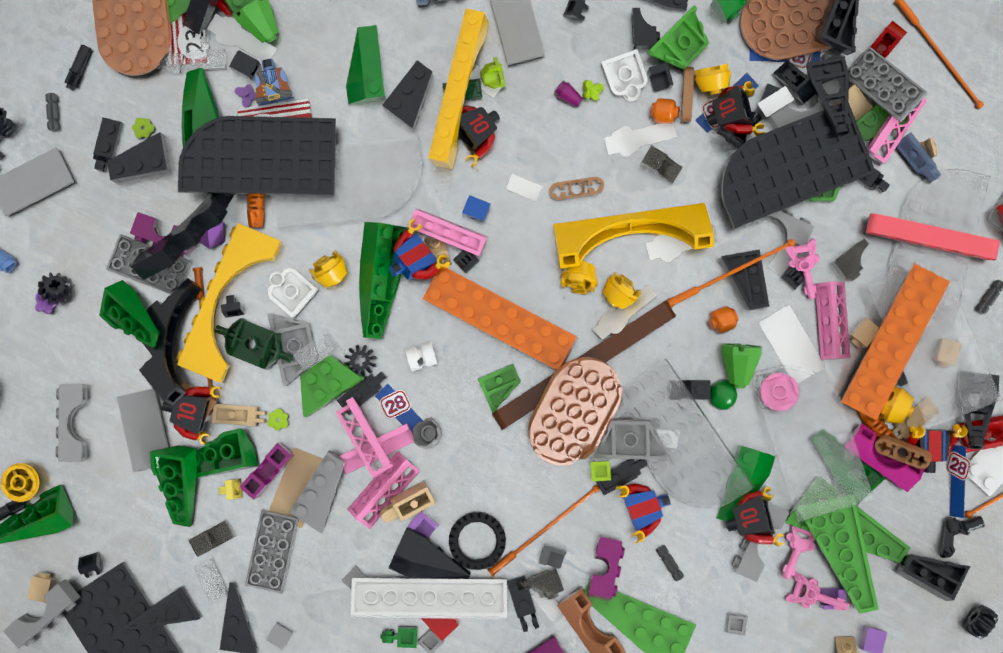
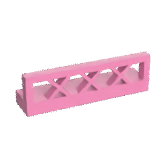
M923 98L918 106L912 110L914 111L913 114L909 113L907 115L908 121L906 124L899 125L898 120L889 114L867 147L869 155L885 164L927 99ZM896 128L897 138L888 141L889 134ZM885 144L887 153L884 157H881L877 152Z
M418 208L414 210L411 220L416 219L413 223V228H417L419 224L422 225L418 232L480 256L488 236Z
M845 282L817 283L815 285L817 289L816 303L821 360L851 358ZM835 286H838V296L836 294ZM837 307L840 308V314L837 313ZM841 345L843 346V354H841L840 350Z
M352 397L346 401L348 405L335 413L368 471L374 478L393 467L359 405ZM350 409L354 414L352 422L344 420L342 416L343 413ZM354 426L362 428L363 434L361 438L353 436ZM364 442L371 444V454L363 453L362 446ZM373 458L379 459L383 465L376 471H373L371 467Z
M408 424L378 437L387 455L414 442L413 433ZM370 443L362 446L363 453L371 454L372 446ZM356 448L340 456L346 460L343 467L346 474L365 466Z
M398 451L390 459L393 467L376 476L347 509L355 519L369 529L381 517L380 511L392 504L390 498L400 494L420 471ZM407 467H410L412 471L407 476H403V472ZM394 483H398V487L390 491V487ZM385 497V502L382 505H378V501ZM373 512V516L368 521L363 519L368 513Z

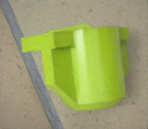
M493 57V62L485 64L480 71L482 83L484 86L492 89L505 87L503 66L499 64L497 57Z

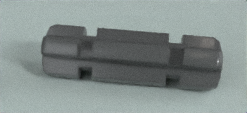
M47 93L45 95L48 103L46 104V115L49 120L47 122V129L55 131L59 129V123L57 122V95L55 93Z
M1001 280L994 282L993 288L989 289L982 299L983 302L977 306L976 309L981 314L988 312L989 306L993 305L1000 295L999 292L1003 290V282Z
M666 546L659 547L656 551L663 558L661 560L668 571L672 573V577L676 582L681 580L684 575L678 569L679 567L671 554H668V549Z

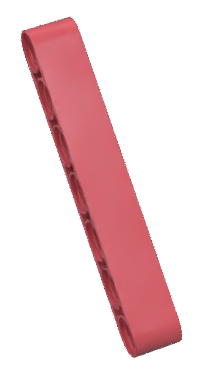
M870 213L866 230L867 234L992 261L997 260L1000 241L996 239Z

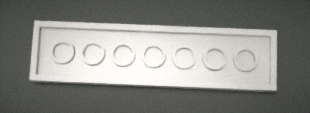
M352 578L350 615L351 618L507 619V579Z

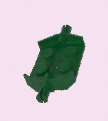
M239 318L229 328L216 326L215 333L224 336L226 353L230 356L262 369H268L278 359H283L289 363L292 361L290 358H293V355L282 350L281 333L279 332L276 333L246 321L244 318ZM250 338L255 341L253 349H250L247 345Z

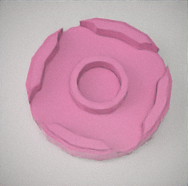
M785 373L771 374L766 377L761 385V400L771 410L778 412L787 411L798 400V384L794 378Z

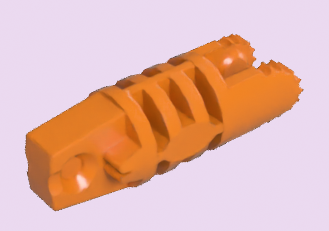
M247 194L249 228H261L263 226L264 195Z
M861 412L859 413L865 425L877 433V440L882 435L896 438L892 430L880 418V415L875 420ZM883 442V447L886 448L887 443Z

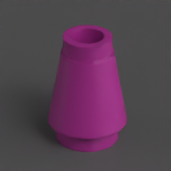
M564 80L554 91L558 98L575 107L583 99L574 87Z

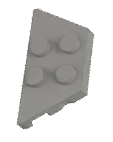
M269 313L267 316L271 331L281 333L282 350L293 355V358H290L292 359L290 363L283 359H278L283 386H286L318 360L311 328L308 322Z
M612 419L595 453V458L669 459V454L651 420Z

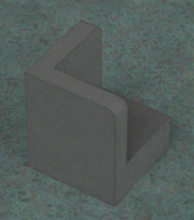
M544 543L538 563L560 569L564 556H566V550Z

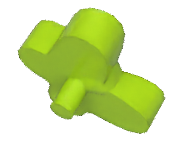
M584 80L583 97L597 101L604 85L602 83L593 84L591 80Z

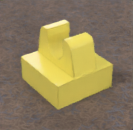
M226 480L225 486L218 487L219 495L226 494V500L242 498V490L239 488L241 480Z

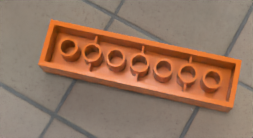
M915 263L912 265L840 402L875 420L878 419L950 283L949 280Z
M440 268V271L435 274L422 298L426 302L556 371L565 364L578 340L577 336L448 268Z

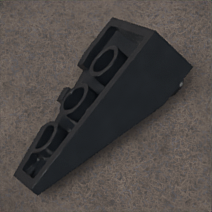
M408 527L388 567L397 573L415 579H469L471 574L457 561L449 559L443 554V550L440 547L436 548L431 544L427 536Z

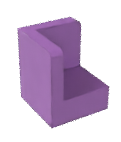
M223 222L206 231L199 243L209 249L225 241Z
M420 511L408 526L429 537L439 525L424 511Z
M820 588L821 594L835 599L838 597L846 602V591L844 588ZM819 601L820 608L822 609L834 608V606Z
M864 625L859 648L871 653H883L887 632Z

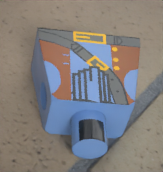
M273 59L263 60L264 71L255 73L257 104L260 106L295 99L283 68H275Z

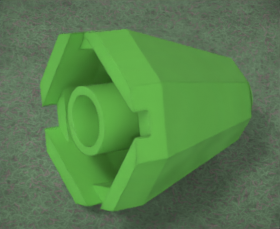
M254 0L239 10V16L236 13L233 14L235 20L260 42L266 41L269 44L277 38L278 30L269 0Z
M724 343L722 354L729 383L734 384V388L743 389L745 385H749L762 355V346Z

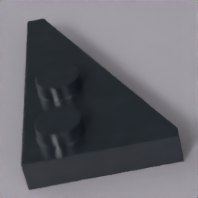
M229 582L220 650L238 653H258L244 607H242L238 589L234 582Z
M179 587L121 627L124 631L195 621L199 620L200 617Z

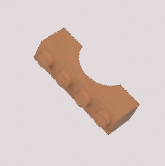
M582 588L568 595L557 605L590 653H626L615 636L605 635L595 627L590 617V609L593 604Z

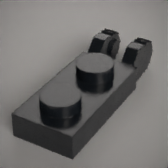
M525 575L507 580L508 589L523 632L528 631L524 616L530 614L535 629L539 628L535 615L536 610Z

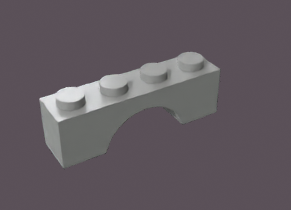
M837 79L829 80L822 84L825 92L829 95L839 92V81ZM817 98L814 107L808 111H795L785 106L772 114L768 120L772 127L777 129L824 109ZM840 99L829 101V105H834L835 103L839 102Z
M787 210L777 211L762 217L778 222L784 231V241L788 242V240L793 239L795 241L794 246L807 244L814 229V226L810 224L811 221L801 217L797 219L793 217V213ZM752 221V222H750V223H747V225L750 226V225L753 224L755 221Z
M59 384V388L56 390V399L59 400V408H56V418L59 419V426L56 427L58 446H56L55 454L58 462L86 461V442L74 434L71 419L74 412L80 406L87 404V384Z
M767 502L774 529L782 530L789 511ZM745 538L741 545L743 551L740 557L737 556L733 562V567H735L733 571L757 582L765 564L758 555V544L747 541Z
M66 579L55 585L44 595L46 611L42 618H32L25 614L4 630L5 634L18 649L23 645L26 647L31 645L36 640L35 636L37 634L42 635L49 629L48 625L51 622L54 624L63 617L62 612L65 610L68 612L77 605L75 601L80 596Z

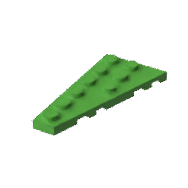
M818 476L796 506L842 497L844 495ZM856 506L866 552L900 563L910 550V547ZM794 507L785 523L810 532L797 508Z
M851 494L795 506L858 613L879 610L854 495Z
M590 579L584 590L586 595L588 594ZM617 591L616 597L612 596L610 601L588 597L593 604L592 607L644 653H685L696 627V624L619 591Z

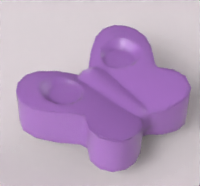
M247 84L246 87L235 88V94L242 97L243 107H250L252 101L256 100V93L253 92L252 85Z
M37 293L35 297L37 303L35 310L51 314L52 308L57 304L55 301H52L49 305L48 299L42 301V295Z

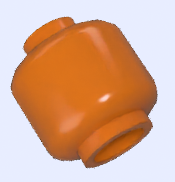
M658 98L655 103H652L651 118H654L655 122L672 124L675 118L679 117L680 107L676 106L675 100Z
M723 306L711 312L708 322L712 330L723 334L733 330L737 326L739 318L733 308Z

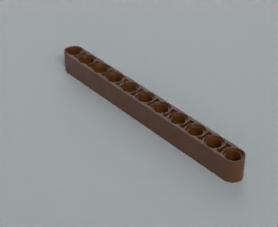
M667 300L625 326L620 333L613 334L578 358L592 357L607 362L676 317V314ZM553 374L492 414L501 430H504L536 408Z

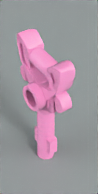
M812 238L808 241V244L786 248L791 258L789 261L790 267H796L798 271H803L806 285L804 286L805 295H808V299L816 298L815 293H817L816 285H813L810 269L814 268L815 263H818L820 260L819 255L815 254L816 239ZM809 251V254L805 257L796 255L798 253Z
M790 525L791 533L785 536L786 541L790 542L789 546L793 549L788 564H785L782 570L784 572L783 578L786 580H790L791 576H794L796 572L794 567L800 552L812 551L815 548L813 543L815 539L811 532ZM797 532L809 536L808 539H802Z
M795 572L794 578L797 582L793 594L788 595L785 599L786 601L802 603V606L807 609L811 607V604L814 605L817 601H821L834 606L833 609L848 611L849 604L844 599L838 597L835 599L821 594L818 580L813 578L809 581L802 574ZM805 584L806 592L803 597H800L801 591Z

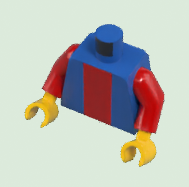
M412 219L409 222V229H406L396 242L392 258L394 264L389 267V271L394 277L402 273L408 280L413 278L430 279L440 271L441 267L448 268L450 262L447 261L442 264V261L447 256L440 255L436 258L418 234H413L414 231H419L422 225L419 224L417 228H413V223L416 219Z
M637 483L617 486L616 489H621L622 491L621 495H617V497L624 498L634 530L636 531L631 533V537L637 535L638 540L635 544L643 542L645 537L653 533L661 523V517H663L661 508L671 505L669 496L665 494L657 497L654 490Z

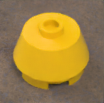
M728 64L695 70L696 78L694 80L701 92L710 91V95L722 93L721 89L727 88L730 85L732 71H729Z
M336 250L332 252L333 255L330 257L324 255L313 263L314 269H309L312 275L311 278L325 288L339 284L347 274L344 257L340 256Z
M583 260L580 266L565 268L560 275L561 286L563 288L566 286L572 288L573 293L587 294L589 290L594 292L595 287L598 285L596 267Z
M615 271L612 276H608L603 294L612 306L625 309L637 302L642 292L640 289H634V283L623 274L618 276V273Z
M895 386L881 412L880 418L887 420L886 422L903 424L906 417L910 418L914 411L912 404L915 398L903 387L898 388Z
M13 464L2 475L1 489L13 501H27L38 491L39 476L36 470L28 464Z

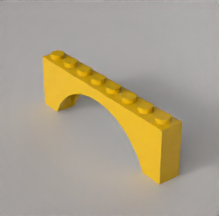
M465 9L428 159L434 166L451 170L454 167L457 155L459 125L467 86L475 60L486 40L489 28V21L485 12Z
M705 203L553 224L560 269L580 266L585 256L595 247L610 239L628 234L656 233L667 235L685 242L694 250L714 247V232Z
M237 223L236 227L233 226L230 231L229 237L231 239L229 244H225L222 250L223 258L215 266L214 272L216 274L214 279H210L207 285L208 293L200 301L199 307L201 309L199 314L194 316L191 323L193 328L191 332L186 334L184 349L179 351L176 358L178 366L219 383H223L230 365L220 353L214 334V314L218 300L225 287L237 274L257 263L275 260L282 245L280 240Z

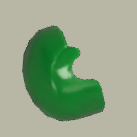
M719 379L712 383L711 400H709L711 405L718 410H728L734 406L737 400V390L734 388V384H730L726 379Z

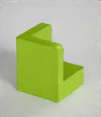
M609 460L589 461L590 480L592 482L611 480Z

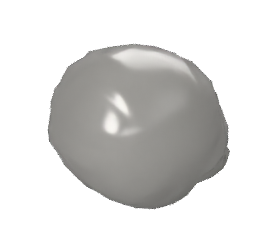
M432 417L426 418L424 422L417 423L413 428V441L421 448L429 449L435 447L441 439V429Z

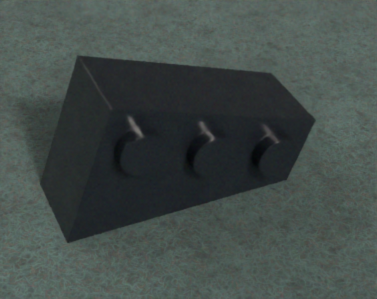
M417 60L382 104L385 111L413 132L429 90L433 72Z
M159 132L108 160L110 180L118 183L171 173L165 135Z

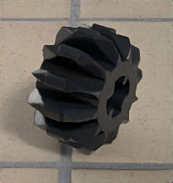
M50 272L49 277L43 275L42 281L38 282V295H42V301L48 299L49 305L52 301H55L57 305L60 300L65 302L66 296L70 295L71 291L69 288H71V284L67 282L66 276L60 278V273L53 276L52 272Z
M356 345V352L349 348V352L352 355L345 354V358L350 359V361L344 362V364L347 366L351 365V370L355 369L356 374H359V371H361V375L365 377V370L370 374L372 373L369 366L376 367V364L371 363V360H375L377 357L369 356L373 353L372 349L366 353V345L362 347V351H360V346ZM362 355L361 358L365 357L362 366H359L360 364L358 363L356 364V360L359 359L358 356Z
M981 605L974 612H971L965 624L966 630L972 636L983 639L996 627L998 615L991 608Z

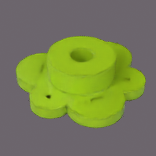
M138 117L135 120L132 130L135 131L134 134L137 138H142L143 136L148 138L150 133L154 131V125L150 124V119Z
M275 409L274 413L270 412L268 414L270 419H268L267 425L269 427H274L276 431H279L281 428L288 426V414L283 413L282 409Z

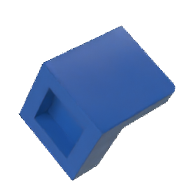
M469 195L462 215L484 221L491 203Z

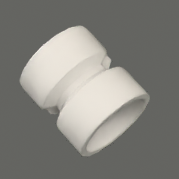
M431 341L420 344V347L411 346L405 348L412 372L421 370L424 365L426 367L438 365Z

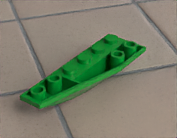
M197 68L186 73L181 125L183 147L197 129L207 122L219 118L203 68Z
M364 222L359 274V299L363 338L381 339L402 274L400 273L394 277L389 271V267L394 264L392 260L394 256L393 249L398 238L408 227L380 222Z

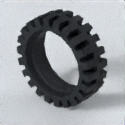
M473 512L462 516L455 522L449 534V548L452 556L461 566L471 570H482L493 566L503 555L506 546V536L501 524L494 517L482 512ZM473 522L487 524L496 535L494 551L490 556L481 560L468 558L459 547L458 538L461 530Z

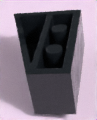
M829 0L814 41L845 55L855 53L856 16H858L859 0Z
M760 249L721 257L728 270L731 271L760 257L761 254ZM762 260L732 274L750 310L770 307Z
M910 554L905 555L896 573L945 601H954L971 566Z

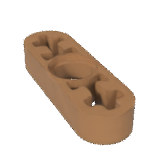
M686 67L683 70L681 122H691L694 67Z
M599 177L557 182L551 185L549 195L556 201L598 195L604 189V182ZM593 181L601 185L597 191H594V188H588V193H585L583 182H587V186L592 185ZM575 183L580 184L582 187V191L579 194H574L571 191V186ZM564 185H568L569 196H566V192L560 193L559 197L552 193L555 187L563 190L565 189Z
M888 435L880 436L875 443V449L878 453L919 469L927 468L932 460L929 451ZM883 442L887 443L886 448L883 447ZM905 448L908 451V455H900L898 449ZM920 456L924 457V462L920 461Z

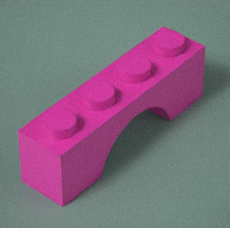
M861 423L848 437L844 448L880 472L882 476L887 477L898 487L908 492L922 478L924 469L916 468L878 453L875 449L877 433Z

